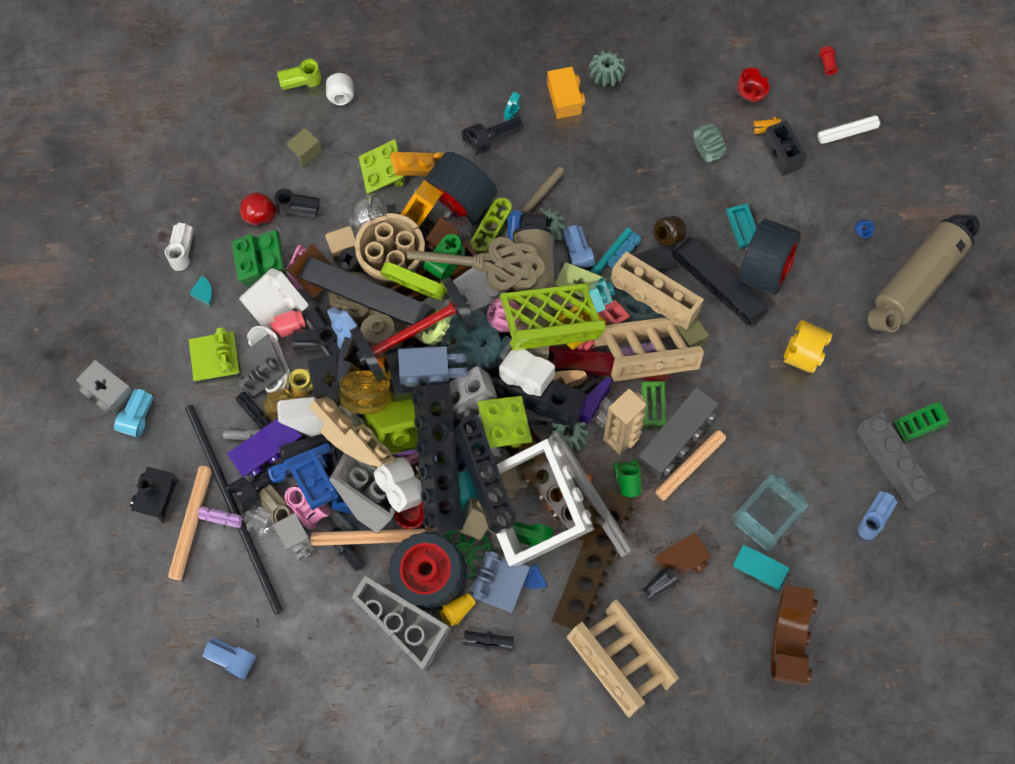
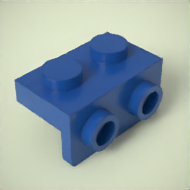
M312 450L309 452L311 457L289 469L313 511L338 496L335 487L329 480L331 475L327 476L324 471L327 465L321 455L316 456Z

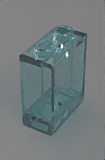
M770 474L734 514L731 521L769 552L804 513L808 504L800 493H794L790 490L782 478ZM768 487H771L796 508V511L774 535L747 513L749 508Z

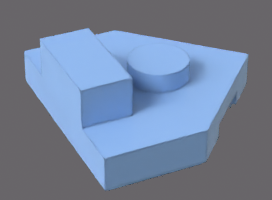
M332 307L327 312L332 321V328L337 334L338 347L341 350L344 337L353 339L349 330L356 327L357 324L347 311H339L338 308Z

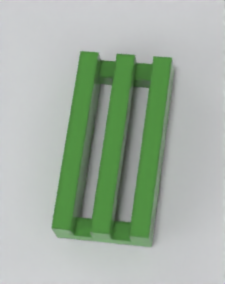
M665 381L642 382L641 393L647 405L643 428H648V426H652V428H657V426L663 427L667 422ZM647 387L651 388L652 420H648ZM656 387H660L661 420H657Z

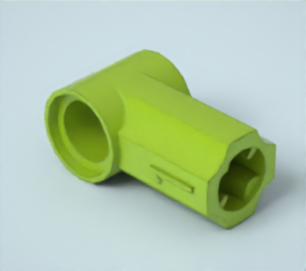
M312 59L304 60L300 66L278 71L277 73L282 90L302 85L316 87L322 81L319 66Z

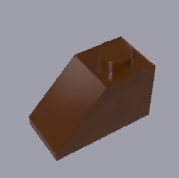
M694 532L655 556L653 565L661 569L668 567L671 571L689 575L694 571L698 574L709 566L707 563L711 555Z

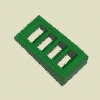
M936 402L895 420L893 424L903 443L942 429L950 421L941 403ZM923 416H926L930 424L929 426H927ZM914 419L917 420L921 428L920 430H918L917 426L915 425L913 421ZM904 423H908L912 431L911 434L908 433Z

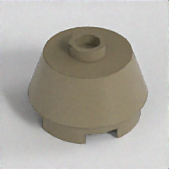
M378 313L367 317L363 321L360 330L368 345L374 346L402 331L403 328L388 315ZM403 341L389 349L400 348ZM385 351L378 354L377 358H382Z

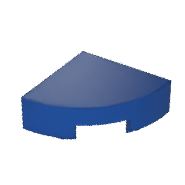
M537 564L530 567L523 585L529 589L537 590L547 587V583Z

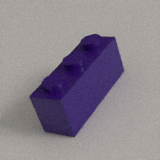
M277 418L228 452L227 455L242 477L250 475L253 478L263 471L262 466L267 462L273 464L281 459L279 453L280 446L298 441L305 437V435L296 429L278 422Z

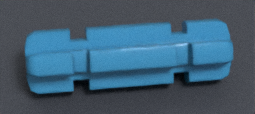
M635 232L630 234L627 238L628 240L624 241L615 252L616 255L609 259L608 266L613 269L625 252L631 254L635 250L634 247L641 243L640 235Z

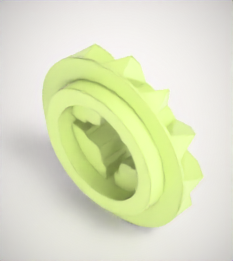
M448 316L428 328L427 332L423 331V341L433 346L440 342L450 327L451 317Z

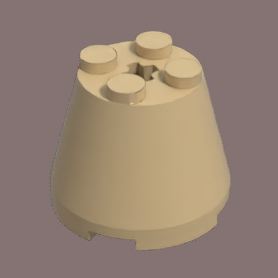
M387 213V216L378 217L372 221L368 220L360 228L355 240L356 257L361 267L375 281L387 285L388 288L398 283L380 274L385 262L393 263L415 273L422 261L407 259V251L425 252L424 238L418 225L408 217L400 214Z

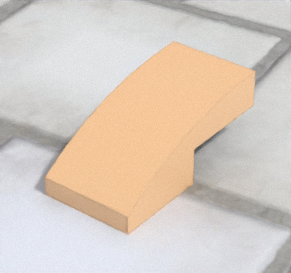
M579 370L555 372L552 380L569 387H577L586 381L587 375L585 371Z

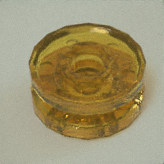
M359 370L349 372L340 379L339 386L341 392L339 394L340 405L346 410L360 414H372L380 412L388 406L390 382L387 377L378 383L371 371Z

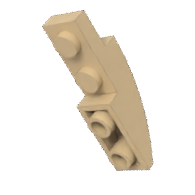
M328 396L316 399L310 404L309 408L324 424L319 431L347 455L376 467H382L395 460L389 449L381 444L370 428L364 424L355 427L351 419L345 416L337 407V404Z

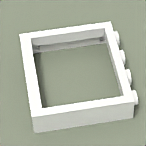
M546 439L497 464V467L501 474L545 451L576 526L525 551H522L513 526L502 534H496L509 566L524 564L594 530L590 519L592 516L588 510H585L582 503V492L575 486L572 479L574 477L573 471L565 463L563 458L564 450L560 449L556 440ZM483 471L480 473L484 479H489L488 472ZM490 492L488 494L492 502L498 501L494 493ZM497 516L498 523L506 526V520L502 516Z

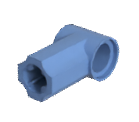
M573 225L563 230V237L568 249L569 264L582 269L595 266L591 247L587 246L581 226Z
M881 491L877 494L865 516L858 524L857 530L862 538L872 540L882 531L898 503L894 496ZM866 522L872 523L876 530L870 529Z
M212 638L207 643L203 654L204 658L224 667L226 671L244 680L256 659V656L239 647L234 648L215 638Z

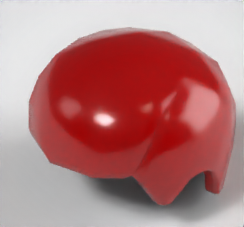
M747 68L742 71L738 79L737 90L748 101H761L766 98L770 90L768 77H762L758 68Z
M252 193L246 196L240 203V215L246 223L253 226H258L261 223L269 224L276 215V207L268 196L261 193Z
M423 502L415 507L401 512L395 511L394 513L396 522L405 529L413 530L424 525Z

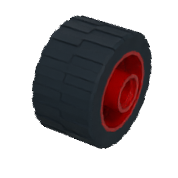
M454 152L444 153L424 178L425 181L442 192L438 200L443 205L449 206V210L453 212V215L469 223H475L497 195V188L486 173L467 158Z
M766 218L763 219L746 250L739 274L740 282L776 295L793 266L801 238L800 231Z
M421 532L420 534L411 535V537L404 539L396 547L390 559V581L396 589L395 591L404 600L418 608L421 607L425 610L441 609L443 605L457 599L465 588L468 574L464 556L449 539L440 536L438 533ZM432 567V572L425 576L426 570Z

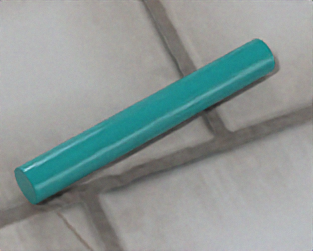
M627 227L590 270L591 273L600 274L608 264L609 259L613 255L615 256V252L633 233L630 228Z

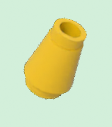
M466 593L443 605L439 615L447 626H457L472 607L476 605V602L469 593Z

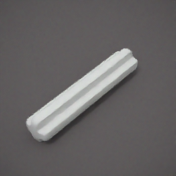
M876 115L819 131L817 137L819 142L824 144L878 128L880 120Z

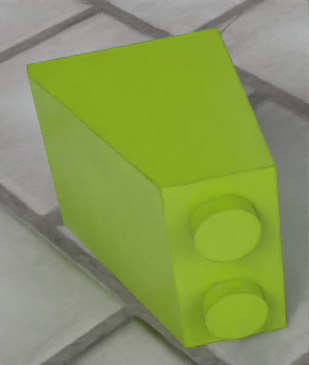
M389 391L386 394L367 396L360 400L358 410L360 418L364 421V425L373 431L374 436L381 444L389 449L391 455L416 449L417 432L414 426L415 410L412 399L392 402Z

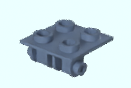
M486 551L469 594L476 600L513 613L530 567L523 564L509 566L506 558L499 556L497 553Z

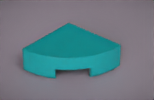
M514 91L505 109L504 120L506 121L513 119L521 107V96Z
M201 275L189 294L191 297L210 306L213 300L212 287L209 281Z

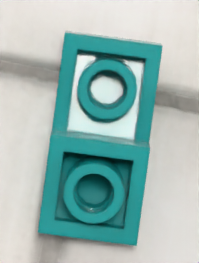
M602 277L589 288L596 312L606 310L604 305L612 303L611 296L615 295L611 282L606 283L604 277Z
M745 545L742 546L733 564L735 569L779 591L791 570L785 565Z

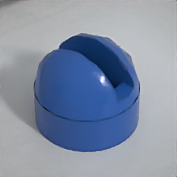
M859 220L855 224V233L859 237L869 238L874 232L873 222Z

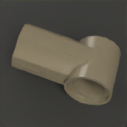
M270 484L258 494L260 503L272 515L274 524L286 518L287 513L288 516L294 513L290 506L287 505L285 496L275 485Z

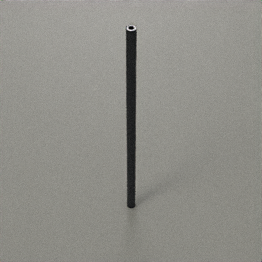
M188 405L185 407V411L230 513L241 515L232 493L226 490L228 483L193 405ZM243 520L242 526L237 528L272 611L274 615L283 612L282 606Z

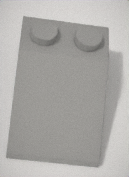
M344 453L329 480L357 520L378 533L392 519L396 511L389 503L386 492L375 481L373 473L378 467L358 461Z

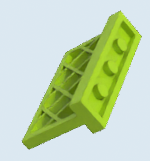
M587 283L501 293L500 301L512 336L510 341L512 351L597 340L606 329L604 321H599ZM582 291L585 299L584 302L581 303L572 297V293ZM558 294L564 298L565 301L562 306L551 300V295ZM530 297H537L544 303L541 308L528 301ZM514 299L521 303L522 306L519 311L512 308L508 300ZM567 301L579 308L576 315L564 308ZM546 304L558 311L555 317L542 310ZM524 307L536 313L533 320L521 313ZM581 310L589 314L592 321L586 322L578 317ZM560 313L564 314L572 320L571 323L563 324L557 320ZM538 316H541L549 321L550 325L542 327L535 320ZM518 318L528 324L529 327L526 330L517 331L515 320Z

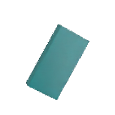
M748 203L727 208L726 214L739 250L746 249L757 229Z

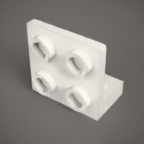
M273 268L239 297V300L260 325L272 329L270 322L274 321V316L289 312L294 308L303 311L309 306L285 275Z

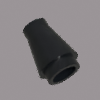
M667 567L664 570L660 569L642 590L652 601L656 597L675 589L679 580Z

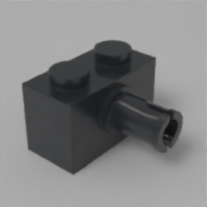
M147 466L145 473L140 475L138 484H136L138 492L131 499V512L138 518L163 524L179 482L176 475Z

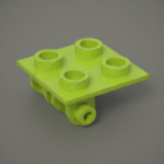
M396 139L358 156L367 194L391 183L395 184L396 187L404 185L405 177L395 175L390 158L392 152H399Z
M218 328L214 335L189 339L194 382L240 374L234 331L227 332L225 328Z
M522 396L477 402L483 429L490 448L512 445V448H518L522 446L521 444L532 443Z

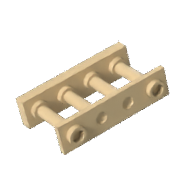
M667 317L605 325L606 329L599 339L594 340L595 347L608 345L615 358L611 372L614 381L696 370L700 368L704 355L701 346L687 347L675 327L676 324ZM671 336L678 349L666 350L660 338ZM650 339L657 352L645 353L639 341ZM629 342L636 355L624 356L618 343Z
M616 599L604 612L607 615L606 618L589 629L581 622L574 627L566 638L629 718L645 704V701L642 699L644 695L660 684L665 690H668L679 677L630 617L625 607ZM614 625L622 634V637L604 649L594 637ZM629 644L638 656L619 669L610 657ZM645 664L654 676L634 689L626 677Z

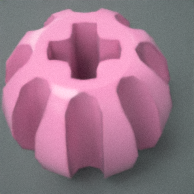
M500 298L494 299L487 310V321L492 328L500 332H508L510 330ZM508 300L509 305L519 311L520 306L514 300ZM517 318L515 320L516 326H518L520 319Z

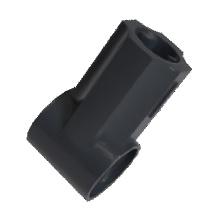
M282 188L275 193L276 210L280 215L290 216L296 214L313 218L318 216L319 198L293 194L287 188ZM283 201H289L287 204H282Z

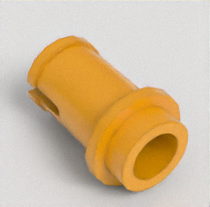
M774 116L772 119L753 121V126H763L761 128H754V134L765 133L767 127L780 123L781 119Z

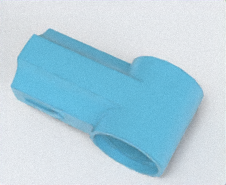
M134 389L125 410L121 411L116 417L115 431L136 438L140 437L145 427V416L154 397L144 390Z

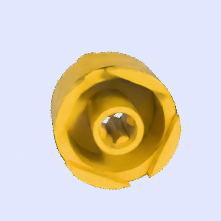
M800 320L795 328L799 332L791 336L783 362L808 373H814L817 365L820 366L824 360L825 353L822 350L825 345L828 346L833 333L807 321Z

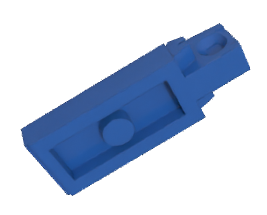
M326 443L268 468L267 470L273 484L285 481L286 477L291 473L289 468L311 457L309 452L312 450L316 456L321 455L325 463L329 462L331 450L329 444Z

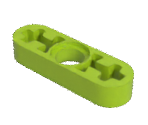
M498 198L492 203L472 237L471 246L477 254L487 253L489 244L500 236L507 224L508 216H510L512 211V205L508 199ZM505 206L506 211L502 210L498 218V208ZM488 223L498 225L495 231H488L485 227ZM485 236V246L478 248L477 243L481 244Z
M384 263L380 272L383 277L435 300L443 301L445 293L441 284L393 263Z

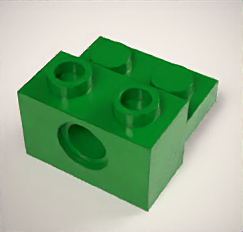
M272 230L257 237L249 234L231 241L238 281L246 287L250 288L271 268L281 271L283 274L287 272L280 233L277 230Z

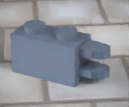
M447 346L398 349L401 385L405 384L408 387H416L420 383H429L430 385L444 384V382H449V378H461L468 375V370L465 368H448V364L465 363L467 356L465 354H447Z

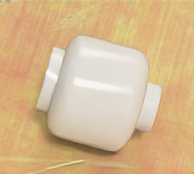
M335 73L328 77L326 81V96L331 103L341 106L353 99L354 83L350 76L344 73Z

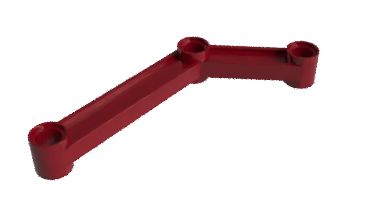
M549 346L548 356L552 358L549 362L555 366V371L579 370L585 371L589 375L612 377L611 372L615 361L612 353ZM672 373L635 379L667 382Z

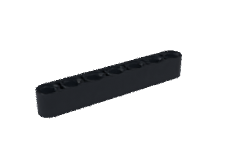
M309 256L298 276L314 286L381 314H386L410 326L437 311L427 304Z

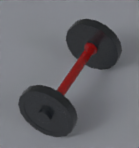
M450 277L440 281L449 301L447 307L374 346L368 345L358 326L349 330L360 350L356 352L362 365L368 364L378 383L386 379L376 359L378 354L446 317L455 314L468 334L477 330L476 323L469 310L471 306L465 295H461Z

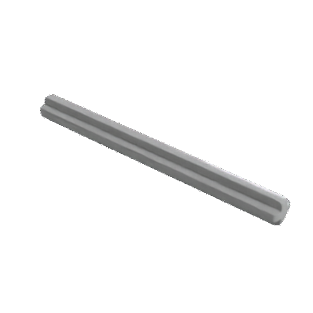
M559 432L552 434L549 439L556 440L560 449L564 450L563 458L565 463L570 466L574 474L572 479L606 521L602 527L620 556H627L632 552V547L562 435Z

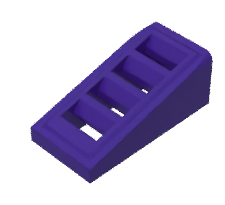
M607 377L587 395L586 407L579 421L585 422L586 425L590 423L611 390L612 381L610 378Z

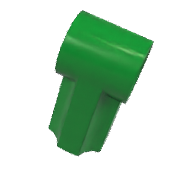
M515 521L513 525L520 545L528 549L552 538L554 533L553 528L542 524H534L532 526Z

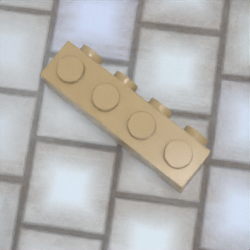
M625 252L613 267L610 282L615 287L626 291L637 301L647 304L655 312L671 319L674 324L688 329L699 314L704 301L703 298L630 253Z
M630 389L608 408L603 440L619 455L628 447L632 449L641 440L639 438L642 433L641 429L644 425L643 420L646 417L647 405L645 404V399L639 393H634Z

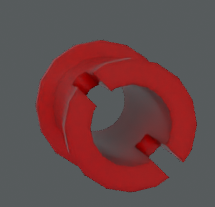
M832 46L823 47L819 53L825 75H833L838 72L835 60L836 50Z

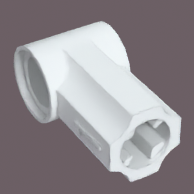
M186 223L174 225L170 244L165 249V255L169 264L176 271H182L190 264L188 255L194 229Z

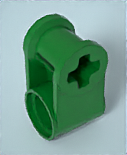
M449 234L442 238L433 251L434 253L459 255L460 253L461 256L466 254L460 238L455 234ZM424 262V269L440 280L451 277L453 271L458 266L456 264Z
M637 458L632 459V462L619 464L613 462L614 477L621 494L625 497L640 495L642 493V481Z

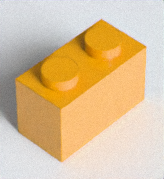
M573 67L547 71V85L556 118L560 119L582 114L585 97L583 92H579L580 79L578 74H574Z
M424 180L400 215L414 221L419 228L442 195V192Z

